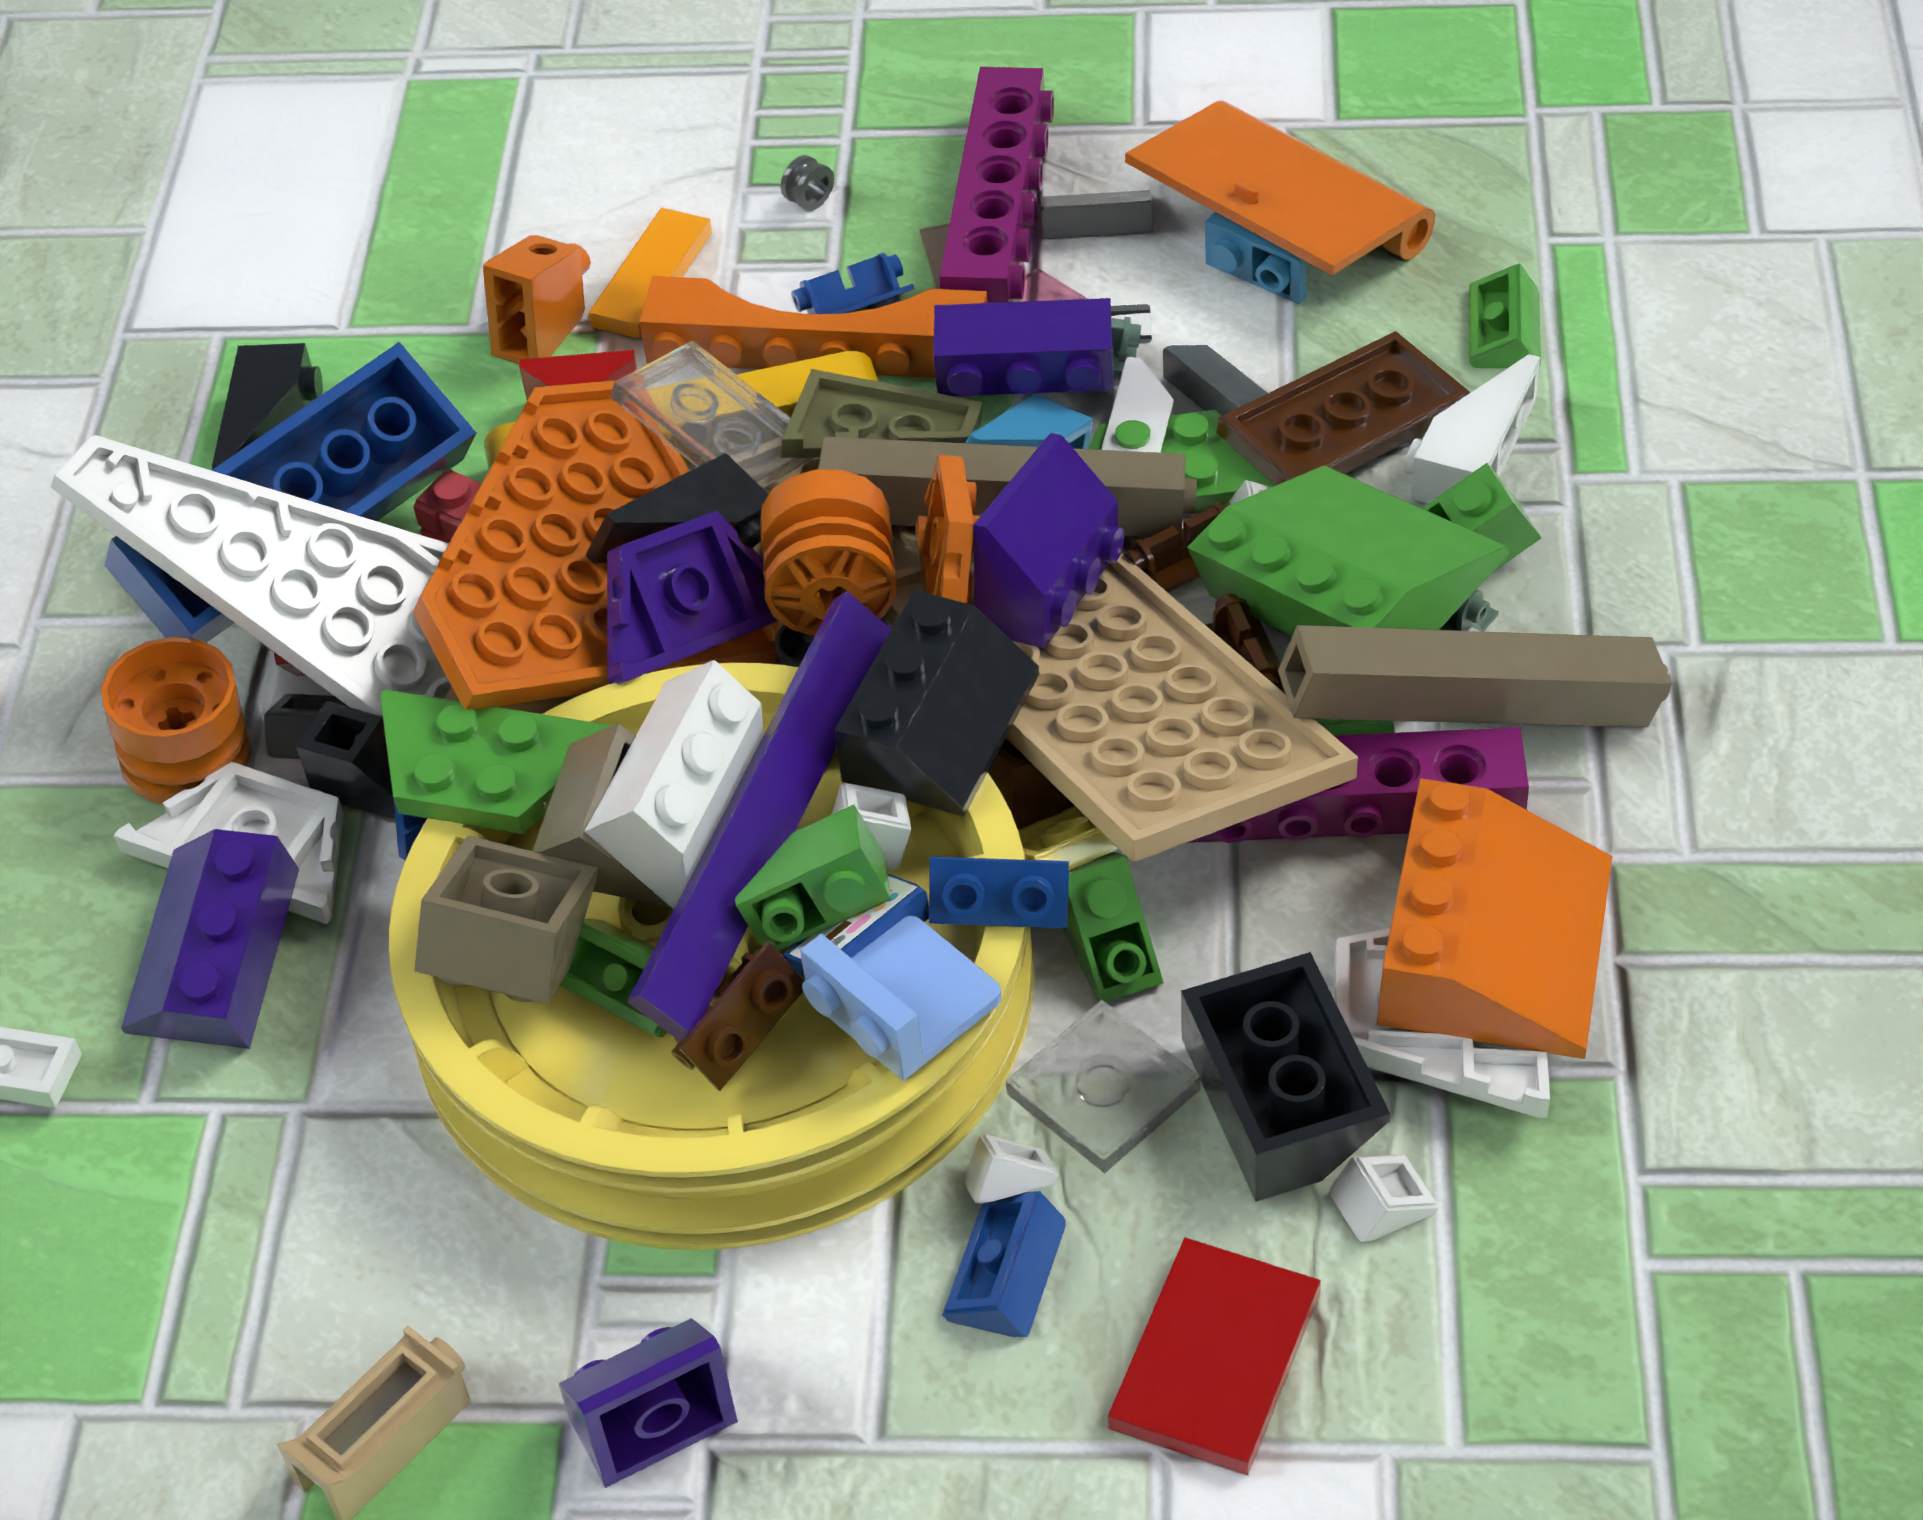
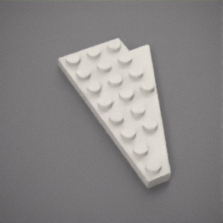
M92 435L54 475L50 488L350 708L383 717L380 699L383 689L447 699L446 696L451 684L419 626L413 610L426 584L433 575L448 543L97 435Z

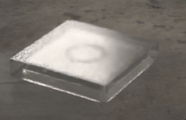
M1103 1000L1099 1001L1006 1080L1008 1096L1104 1174L1201 1090L1200 1075Z

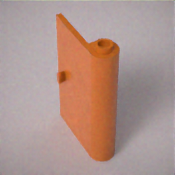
M1224 100L1214 102L1125 153V163L1330 275L1339 272L1381 244H1383L1387 251L1404 260H1410L1423 250L1431 237L1435 225V213L1432 209Z

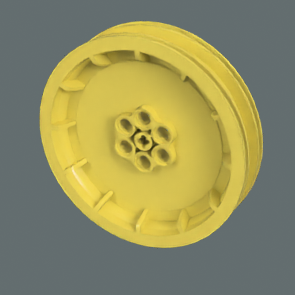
M718 663L761 702L763 733L765 734L799 667L764 663ZM701 665L651 672L619 685L616 682L579 695L543 714L608 725L619 723L637 735L664 683ZM837 748L796 831L832 814L840 784H845L841 781ZM988 772L964 817L906 800L911 826L910 835L900 866L895 870L887 869V873L918 884L927 892L929 902L930 857L1025 860L1019 832L1011 811ZM544 816L523 834L428 818L413 842L404 862L391 909L389 925L390 969L395 995L414 1044L419 1068L428 1095L438 1117L467 1158L499 1188L519 1202L550 1219L582 1232L609 1240L645 1247L682 1250L746 1247L785 1240L814 1232L872 1208L911 1185L935 1167L974 1129L989 1110L1010 1075L1021 1050L1029 1024L1034 992V954L1030 927L929 924L928 919L924 923L998 982L1001 988V1002L997 1007L905 1081H902L878 1059L868 1055L850 1035L829 1017L820 1014L808 1001L803 991L723 1089L719 1091L696 1067L690 1070L672 1055L671 1051L678 1042L668 1032L664 1037H656L561 986L558 987L547 1005L535 1001H516L503 993L471 985H451L442 981L439 977L414 971L421 900L467 835L532 851ZM593 891L585 919L605 921L655 947L674 909L669 906ZM749 926L709 1004L711 1006L719 999L717 992L743 963L741 957L746 952L754 954L761 946ZM793 945L788 946V947H786V948L780 950L779 952H780L781 955H782V954L785 953L788 949H790Z

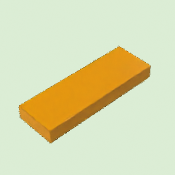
M661 207L588 312L591 327L641 339L639 321L652 276L683 277L712 234L710 219Z

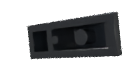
M305 343L238 346L212 469L322 395L323 381L319 366L311 365Z
M724 453L607 513L585 556L594 564L607 563V552L623 544L714 511H718L737 531L740 541L745 546L753 549L761 541V506L769 494L727 453Z

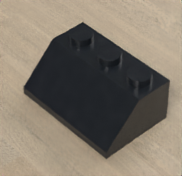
M914 590L834 730L841 781L900 793L906 797L907 801L964 817L1039 676V666L976 606Z
M1311 952L1181 990L1182 1041L1255 1202L1323 1181L1390 1122L1389 1109Z

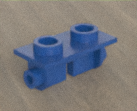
M883 252L873 258L846 267L853 285L852 288L845 290L839 270L810 280L801 281L799 283L800 288L792 290L791 295L798 312L807 310L808 314H844L865 307L870 310L899 302V295L915 289L913 284L899 287L897 277L903 276L901 261L896 254L888 257Z
M930 857L929 924L1067 928L1069 861Z

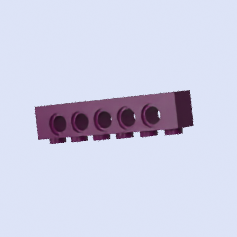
M979 68L939 275L940 289L987 291V303L1014 302V299H1023L1025 268L1024 265H1020V262L1030 261L1031 230L1026 229V226L1036 225L1037 195L1032 193V191H1041L1043 161L1042 158L1038 157H1047L1049 129L1048 124L1044 123H1052L1054 117V91L1045 90L1044 68Z
M1521 727L1333 735L1358 756L1356 779L1187 843L1219 841L1237 843L1243 840H1303L1314 837H1370L1385 834H1409L1420 778L1487 788L1527 810L1529 783Z

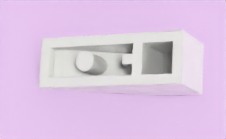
M1528 354L1436 415L1423 440L1418 438L1413 440L1405 465L1406 473L1413 474L1412 500L1429 504L1485 463H1488L1498 477H1500L1536 402L1540 357Z

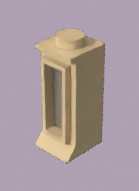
M407 1325L403 1329L404 1337L300 1437L277 1444L295 1485L304 1492L314 1483L321 1487L337 1520H351L471 1402L461 1374L466 1368L458 1353L444 1340L435 1337L429 1342Z

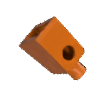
M529 235L483 264L492 356L519 364V359L551 357L582 319L585 311L582 275L588 271L591 264L590 257L585 249L574 243L566 244L539 235Z

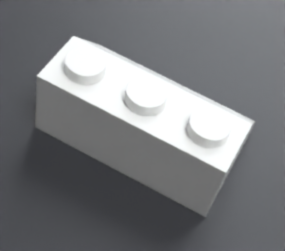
M715 660L666 681L584 831L673 909H675L764 736L761 702Z

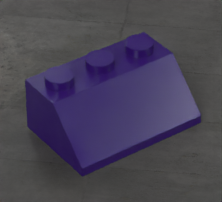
M1111 298L934 305V366L937 393L950 396L1114 390Z
M1050 433L974 524V606L1012 641L1040 648L1047 646L1060 627H1067L1076 606L1086 594L1091 595L1094 592L1099 576L1109 563H1115L1119 559L1124 544V529L1118 526V500L1062 435Z
M213 829L173 850L121 1026L125 1034L250 1049L299 873V867L278 836Z

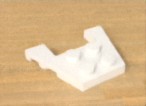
M1390 928L1336 938L1335 1002L1367 1067L1533 1117L1547 1118L1550 1104L1547 1052L1474 1048L1473 1039L1438 1033H1422L1376 1025L1382 970Z

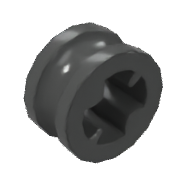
M808 155L799 156L789 164L782 176L781 193L787 200L797 203L804 210H816L828 199L833 189L834 174L830 167L818 163L813 157Z

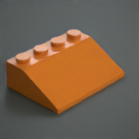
M1420 778L1383 964L1376 1025L1422 1033H1438L1473 1039L1476 1042L1585 1059L1613 856L1487 788Z

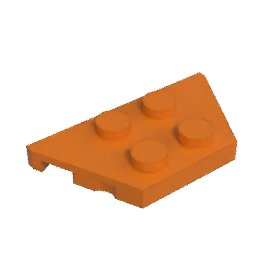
M938 455L932 479L925 494V505L929 506L928 516H918L916 536L924 592L969 604L972 594L970 562L971 553H974V524L980 516L974 515L977 494L976 483L967 482L963 457Z

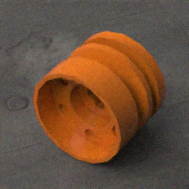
M816 469L791 476L772 489L761 506L760 532L764 556L765 601L773 617L789 629L815 636L833 600L847 591L878 618H883L895 601L897 580L894 570V553L891 549L890 510L882 490L866 477L845 470Z
M172 636L147 641L125 652L108 669L101 687L104 711L111 736L114 739L122 777L136 794L155 803L163 804V802L181 791L199 786L205 780V777L230 762L243 766L247 765L251 749L231 662L218 648L199 639L189 640L188 638Z

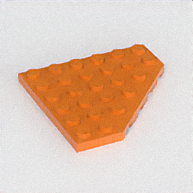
M636 379L535 387L499 451L490 471L487 473L471 502L467 513L443 553L433 575L421 593L413 614L456 696L466 710L469 708L479 710L491 706L499 707L585 694L609 684L607 679V563L594 564L585 554L607 513L689 472L688 467ZM778 622L652 672L702 665L712 660H715L717 663H764L778 665L779 662L774 643L776 634L781 627Z

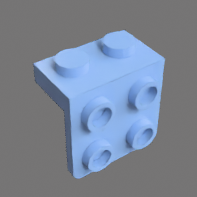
M906 916L852 958L822 933L800 949L805 976L802 988L811 1005L820 1014L829 1017L850 1035L868 1055L878 1059L902 1081H905L1001 1002V988L998 982L915 916Z

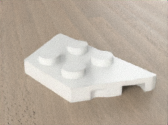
M230 762L205 777V780L199 786L183 790L163 802L166 810L164 815L137 831L128 823L119 828L114 834V839L120 852L165 868L169 867L174 849L213 829L278 836L299 867L288 911L327 924L332 918L343 822V811L338 797Z

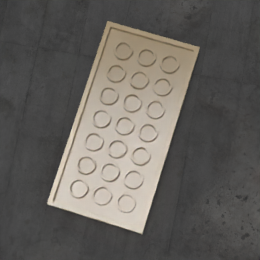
M971 553L972 594L969 604L974 605V553ZM1122 553L1115 563H1109L1099 576L1094 592L1091 595L1086 594L1076 606L1067 627H1060L1045 648L1013 641L1039 666V676L1006 739L1133 863L1316 793L1323 792L1357 777L1358 756L1315 719L1293 718L1285 693ZM920 563L895 571L897 580L895 601L883 616V619L892 627H894L914 590L924 592Z

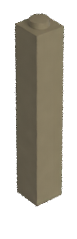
M824 437L818 469L845 470L866 477L882 490L889 506L891 525L916 526L918 516H928L929 506L925 505V494L931 482L938 455L963 457L967 482L976 483L977 494L974 515L981 516L1038 447ZM1074 449L1118 500V526L1124 529V536L1150 537L1174 526L1180 533V538H1182L1183 515H1195L1197 479L1185 478L1186 454Z
M1297 625L1278 669L1293 718L1649 727L1662 701L1668 697L1672 685L1669 669L1663 664L1653 638L1628 636Z

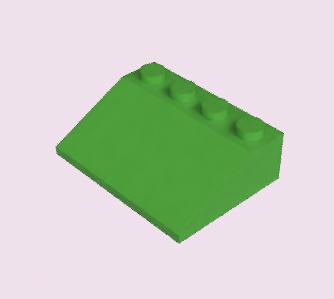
M1321 466L1228 505L1187 547L1211 597L1218 599L1225 594H1235L1238 598L1247 601L1250 607V616L1290 636H1293L1297 625L1439 630L1509 555L1507 547L1501 543L1327 466Z

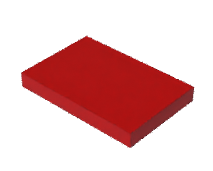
M1184 1237L1107 1416L1108 1429L1248 1476L1318 1301L1321 1280Z

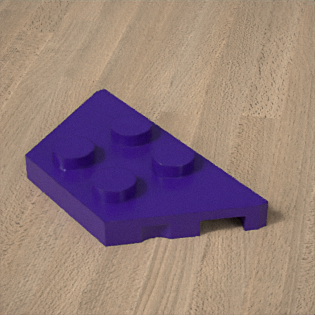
M718 511L623 544L607 552V679L609 684L616 682L619 685L779 621L773 617L765 601L764 559L754 549L745 546L740 541L737 531Z

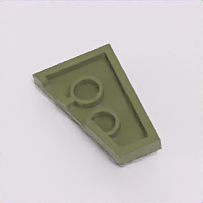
M811 369L783 435L781 458H820L824 437L966 443L969 435L979 428L983 402Z

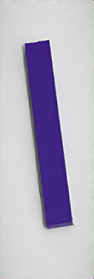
M847 591L836 597L828 609L627 1000L628 1003L680 1042L686 1038L703 1018L748 927L747 922L736 907V896L789 836L796 831L837 748L834 730L892 630Z

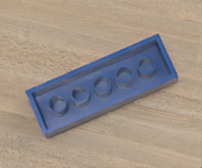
M398 342L211 471L378 521L435 481L445 470H449L463 461L477 432L404 346ZM115 536L111 539L104 566L165 638L172 636L183 637L189 640L199 639L207 643L234 624L232 620L119 537Z

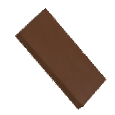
M1394 331L1219 417L1217 434L1275 485L1321 466H1327L1345 474L1426 433L1436 415L1471 392L1397 331Z

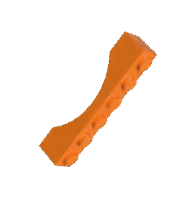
M652 276L639 324L647 364L765 369L845 351H858L865 353L871 358L876 375L936 378L934 366V305L987 303V291L928 289L906 300L876 309L844 314H804L779 311L750 303L726 292L708 278Z

